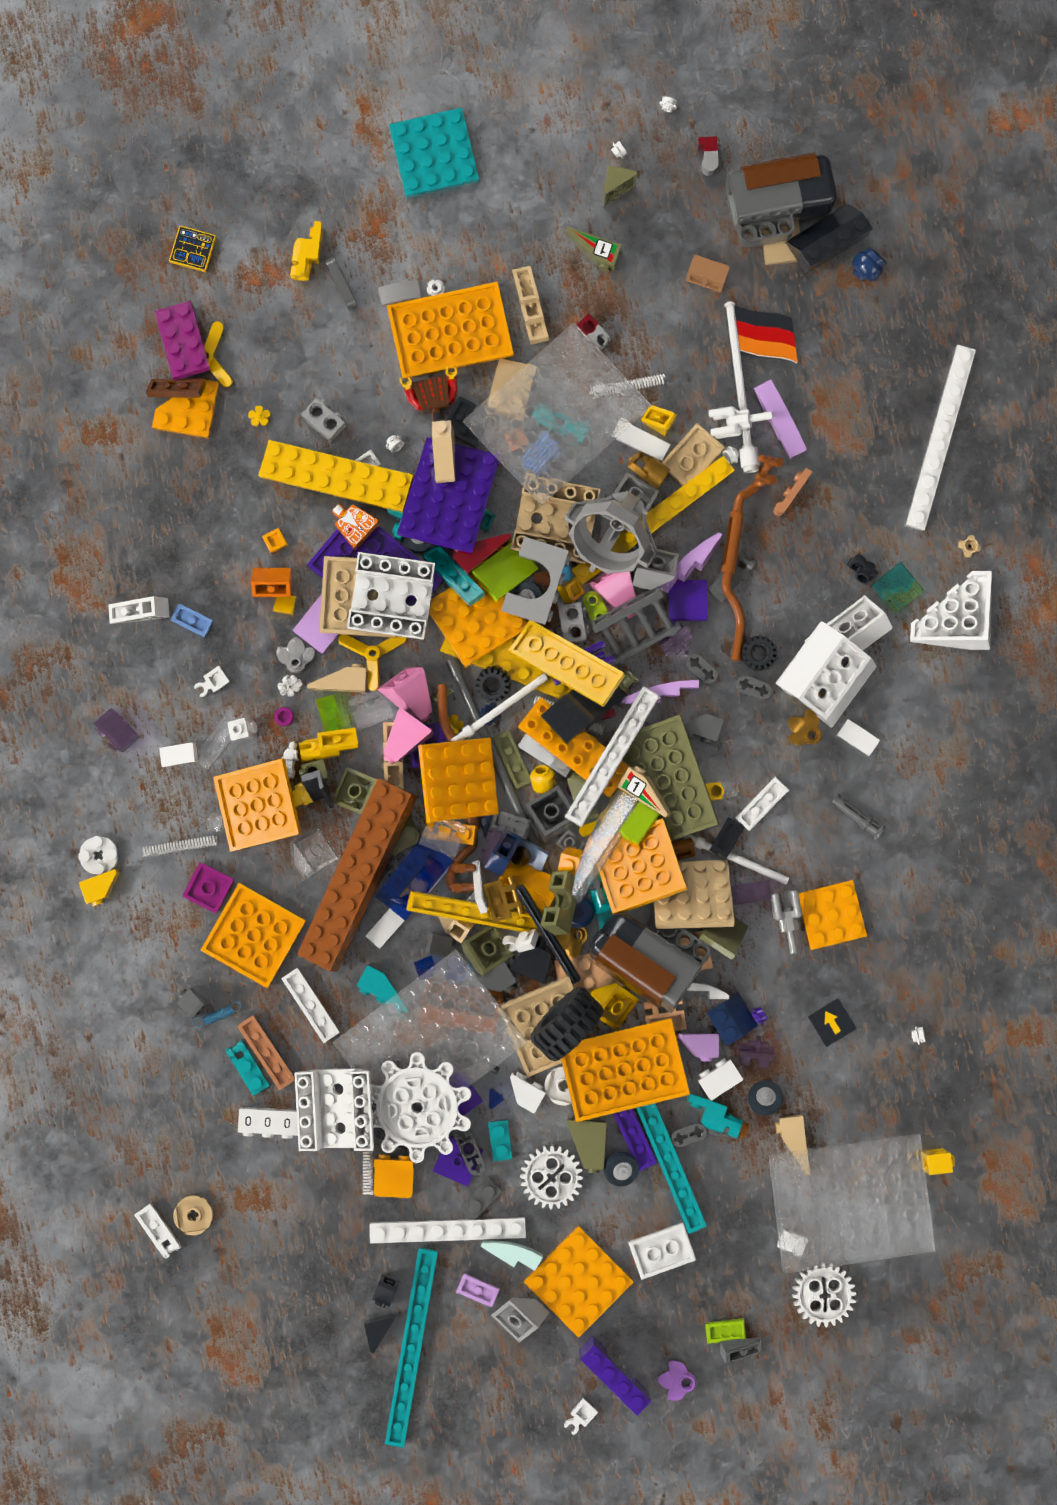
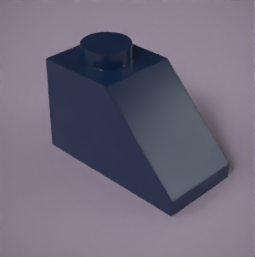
M505 829L492 851L485 868L502 876L522 837Z

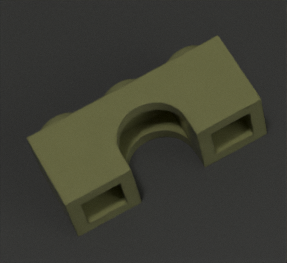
M552 872L549 890L555 895L556 905L555 907L544 908L540 926L554 935L570 934L581 879L571 872Z

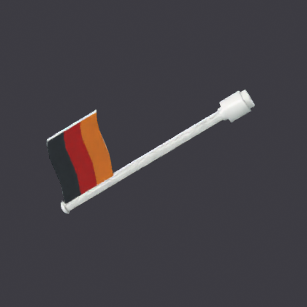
M729 301L725 303L724 307H726L738 405L739 411L747 410L740 351L756 356L782 358L798 363L792 318L778 313L748 310L735 306L734 302ZM750 428L742 429L744 445L739 450L741 469H743L744 473H754L759 471L758 467L760 466L758 447H754L752 444Z

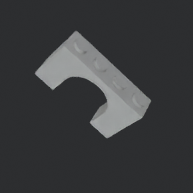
M524 537L519 557L542 564L549 572L550 586L542 596L534 599L524 598L507 592L501 611L546 625V621L550 622L554 612L550 610L552 603L556 604L559 596L556 590L558 584L562 585L565 577L562 571L564 566L568 567L571 558L568 555L569 550Z

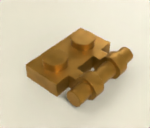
M515 876L507 877L508 886L503 887L501 879L482 885L493 923L511 918L510 909L516 908L518 915L525 913L523 903L515 892V888L519 886V883H516ZM511 891L514 902L508 904L505 892Z

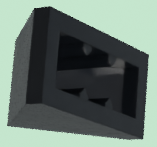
M390 1314L365 1320L364 1327L369 1349L373 1354L393 1323L395 1315Z

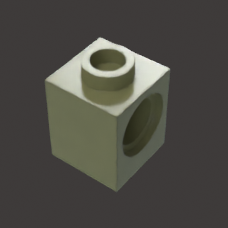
M324 759L301 765L302 770L299 771L300 778L302 775L308 774L311 768L316 767L320 770L325 780L330 779Z

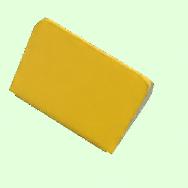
M574 577L557 587L564 603H573L585 594L578 577Z
M292 595L291 597H276L273 611L293 615L297 597Z

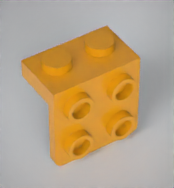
M379 1154V1157H375L374 1195L379 1197H412L414 1162L411 1161L410 1156L398 1155V1158H394L389 1154Z

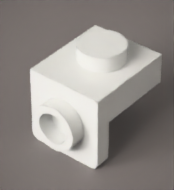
M242 718L227 723L230 738L233 741L257 737L256 732L258 728L253 718Z

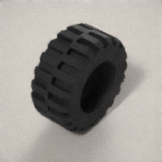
M574 988L561 998L538 1022L530 1035L531 1042L549 1060H560V1058L565 1057L566 1054L577 1047L588 1036L590 1031L594 1029L604 1013L602 1005L585 988Z

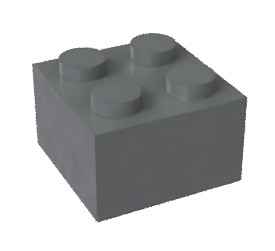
M559 786L525 804L527 814L545 843L577 825L565 818L571 805Z

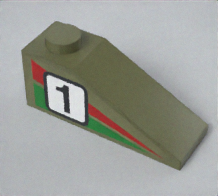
M571 227L567 228L566 236L596 266H599V269L607 272L609 270L614 271L621 251V244Z

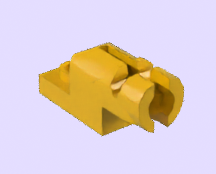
M314 221V226L310 227L309 237L311 239L297 238L294 243L292 263L294 265L291 267L290 273L293 280H309L312 263H320L323 224L321 221Z
M356 728L317 733L318 738L304 740L299 743L302 762L340 756V750L358 748Z

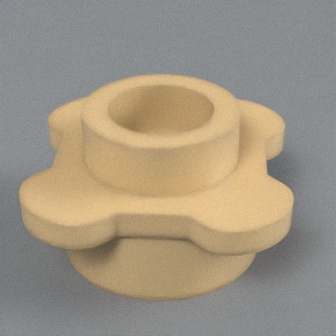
M969 535L966 540L958 543V547L963 550L964 556L970 558L974 552L981 550V546L973 535Z

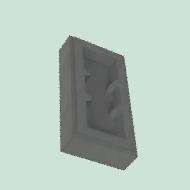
M498 810L499 814L494 815L491 828L503 832L507 829L527 839L532 821Z

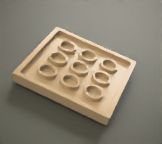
M324 556L319 633L396 638L394 635L347 629L356 580L357 558ZM372 590L368 593L369 600L374 601L378 598L377 591Z
M728 860L678 861L688 890L654 901L656 929L734 927Z
M568 976L497 1006L527 1077L562 1063L561 1058L558 1061L549 1060L531 1042L530 1035L543 1016L561 998L574 989ZM590 1031L586 1038L594 1037L593 1032Z

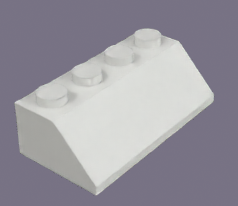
M865 595L827 623L828 626L843 634L862 651L892 629L886 613ZM847 657L841 660L842 666L849 661Z

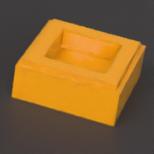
M279 527L262 536L271 554L288 545Z

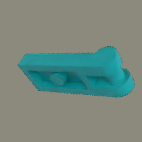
M242 1039L234 1047L225 1049L228 1057L232 1060L253 1096L270 1086ZM242 1051L244 1056L239 1059L236 1054Z

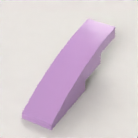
M768 380L755 387L754 391L763 411H772L773 419H769L768 422L772 424L788 458L806 451V446L772 380Z
M717 533L705 540L679 561L674 580L661 585V590L668 593L677 579L685 582L694 567L702 571L721 543L722 534Z
M699 680L670 682L647 689L658 694L660 697H679L680 689H698ZM640 691L625 697L621 704H633ZM660 697L656 704H660Z

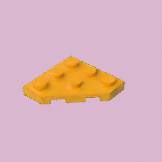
M204 379L206 386L201 398H171L155 409L152 428L209 439L219 382Z

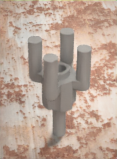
M798 890L788 891L791 907L781 908L779 893L769 894L773 918L779 921L780 931L787 932L790 954L798 953L794 930L800 929L798 918L802 916Z

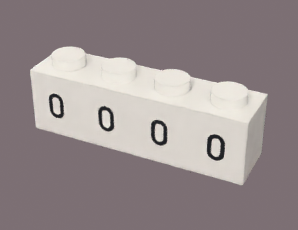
M241 1107L239 1109L238 1132L243 1133V1136H254L255 1133L262 1134V1137L271 1138L274 1137V1134L282 1135L281 1138L292 1139L293 1135L298 1136L297 1110Z

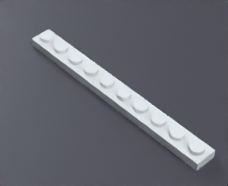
M961 345L956 346L905 526L922 531L925 530L975 355V349Z

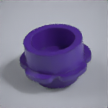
M760 1006L756 1009L753 1008L754 1012L751 1015L755 1022H761L763 1025V1022L768 1020Z

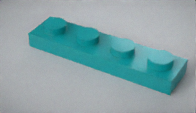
M436 545L423 555L426 562L435 563L436 573L469 607L485 596L484 591L439 545Z

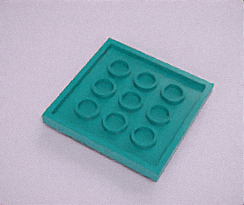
M462 107L389 124L406 198L479 182Z

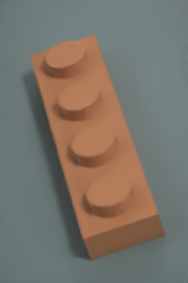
M252 1015L237 1026L279 1091L295 1081L294 1074L256 1017Z

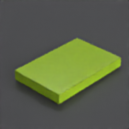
M512 542L472 571L473 576L495 602L539 569L532 560L519 557L520 551L511 550Z

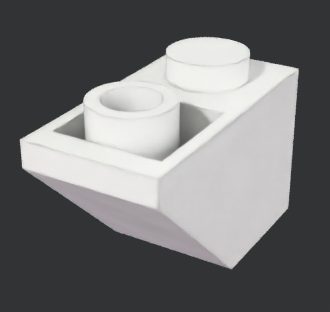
M519 1072L516 1074L511 1073L510 1079L517 1104L535 1113L546 1094V1091L543 1090L544 1086L535 1081L533 1084L526 1081L527 1077Z

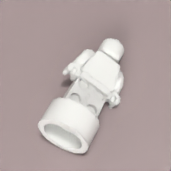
M294 741L290 742V749H286L281 758L285 759L289 779H294L295 761H299L298 751L295 750L297 743Z

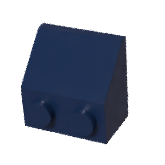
M739 992L705 1011L726 1046L745 1036L758 1026Z

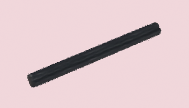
M523 884L515 888V892L559 964L570 978L572 984L579 982L581 977L556 936L540 926L543 915Z

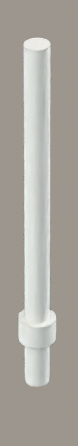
M543 673L472 725L464 727L462 732L451 739V742L462 741L465 738L469 739L479 728L547 681V676Z
M689 834L681 837V839L692 837L694 847L710 851L709 849L712 844L700 836L695 837ZM732 852L727 857L728 860L785 885L788 883L789 877Z

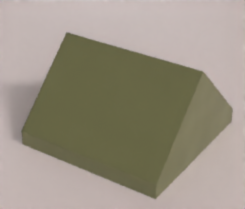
M609 165L603 189V206L636 186V171Z

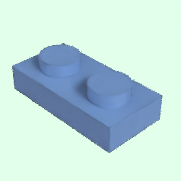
M178 604L170 621L206 638L214 622L181 604Z

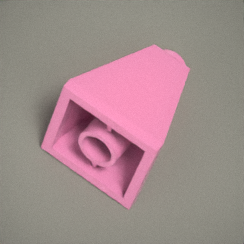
M630 571L608 574L604 572L588 582L590 587L614 608L636 597ZM632 613L631 615L627 616V618L630 619L636 614Z
M407 667L378 688L396 706L402 708L415 719L420 720L421 723L431 717L429 714L433 711L423 667Z
M399 708L383 752L385 754L383 758L392 765L394 762L398 763L418 748V745H422L430 739L434 732L402 708Z

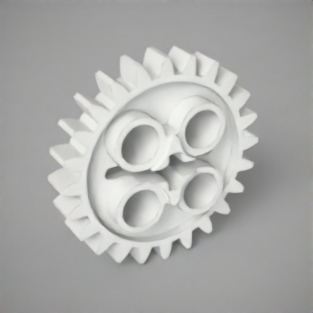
M544 1145L542 1152L536 1148L537 1155L529 1154L531 1161L524 1160L528 1166L521 1167V1170L526 1172L520 1175V1178L525 1179L521 1186H527L523 1192L531 1193L528 1199L535 1198V1205L542 1202V1208L549 1204V1208L552 1209L553 1204H556L559 1209L561 1202L567 1206L566 1199L573 1201L572 1194H579L576 1187H582V1184L578 1182V1180L583 1179V1176L578 1175L582 1168H576L580 1162L572 1161L575 1155L568 1156V1149L561 1152V1146L554 1150V1146L551 1145L550 1150H547ZM550 1158L556 1159V1167L549 1168L546 1165L547 1160ZM562 1164L565 1165V1167L555 1175V1181L551 1179L546 1183V1185L542 1189L538 1188L548 1179V1173L552 1175ZM535 1172H541L543 1179L535 1181L532 1175ZM562 1173L570 1174L571 1178L568 1182L560 1180ZM554 1186L557 1189L556 1194L548 1195L546 1193L547 1187Z
M823 1262L820 1263V1267L813 1263L812 1270L806 1266L807 1273L800 1272L802 1279H795L799 1285L792 1287L797 1291V1293L792 1294V1297L798 1299L793 1302L795 1306H800L797 1309L798 1313L804 1312L802 1318L806 1319L809 1317L810 1324L816 1320L818 1327L821 1325V1322L824 1323L825 1327H828V1322L830 1321L835 1326L836 1319L842 1323L841 1316L849 1317L846 1311H853L850 1303H856L851 1298V1296L856 1295V1292L850 1290L855 1285L854 1283H848L852 1278L850 1276L844 1277L846 1271L842 1270L839 1272L840 1267L838 1265L832 1269L831 1262L828 1263L827 1267H825ZM822 1277H825L824 1288L825 1291L828 1293L827 1295H825V1302L827 1306L826 1312L823 1311L824 1300L820 1295L823 1294ZM837 1280L838 1285L832 1289L829 1288V1282ZM818 1281L819 1284L816 1289L809 1288L810 1282ZM817 1300L820 1302L817 1309L810 1308L812 1301ZM832 1300H839L838 1307H830Z

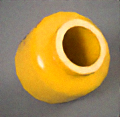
M540 765L535 767L530 774L531 784L535 792L544 794L556 787L557 781L552 768Z

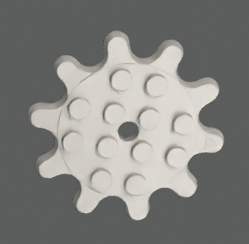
M414 1052L411 1055L410 1065L406 1069L398 1068L393 1061H385L381 1066V1070L386 1077L385 1083L380 1086L371 1084V1099L376 1103V1110L372 1113L373 1128H382L386 1135L381 1143L382 1150L386 1153H391L397 1146L404 1145L409 1149L410 1159L414 1163H420L424 1159V1151L429 1146L436 1147L444 1155L450 1154L453 1150V1145L449 1140V1133L454 1129L467 1131L471 1126L470 1119L462 1116L458 1111L459 1104L469 1100L471 1097L470 1089L465 1086L455 1088L450 1085L449 1077L453 1073V1065L451 1063L443 1062L437 1069L430 1070L426 1067L425 1057L420 1052ZM421 1102L423 1110L415 1111L412 1104Z

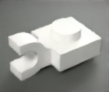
M532 929L519 933L518 938L505 936L502 943L504 945L510 944V952L516 950L523 952L535 949L539 933Z

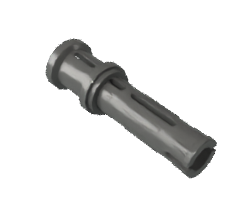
M837 794L831 804L860 824V829H865L873 835L875 840L878 839L886 828L885 825L882 826L876 822L872 815L867 816L840 796V794Z

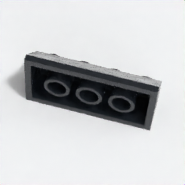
M847 204L785 243L807 274L866 238L873 228L861 211Z

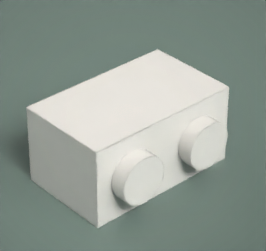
M723 1058L715 1064L716 1067L711 1071L706 1069L699 1074L700 1078L697 1081L710 1101L743 1081V1078L730 1059L726 1060Z

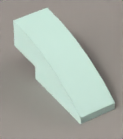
M483 1240L481 1243L482 1248L513 1267L517 1261H520L535 1271L543 1258V1254L510 1241Z

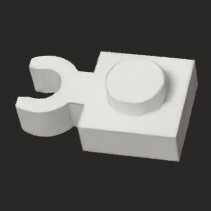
M218 666L203 676L206 680L204 683L199 682L195 684L194 688H204V692L200 694V697L203 698L208 695L210 689L215 693L229 684L230 681L221 667Z
M583 1397L570 1412L573 1418L567 1419L564 1427L566 1428L569 1424H573L575 1428L571 1433L575 1435L579 1430V1425L582 1424L586 1427L598 1413V1410Z

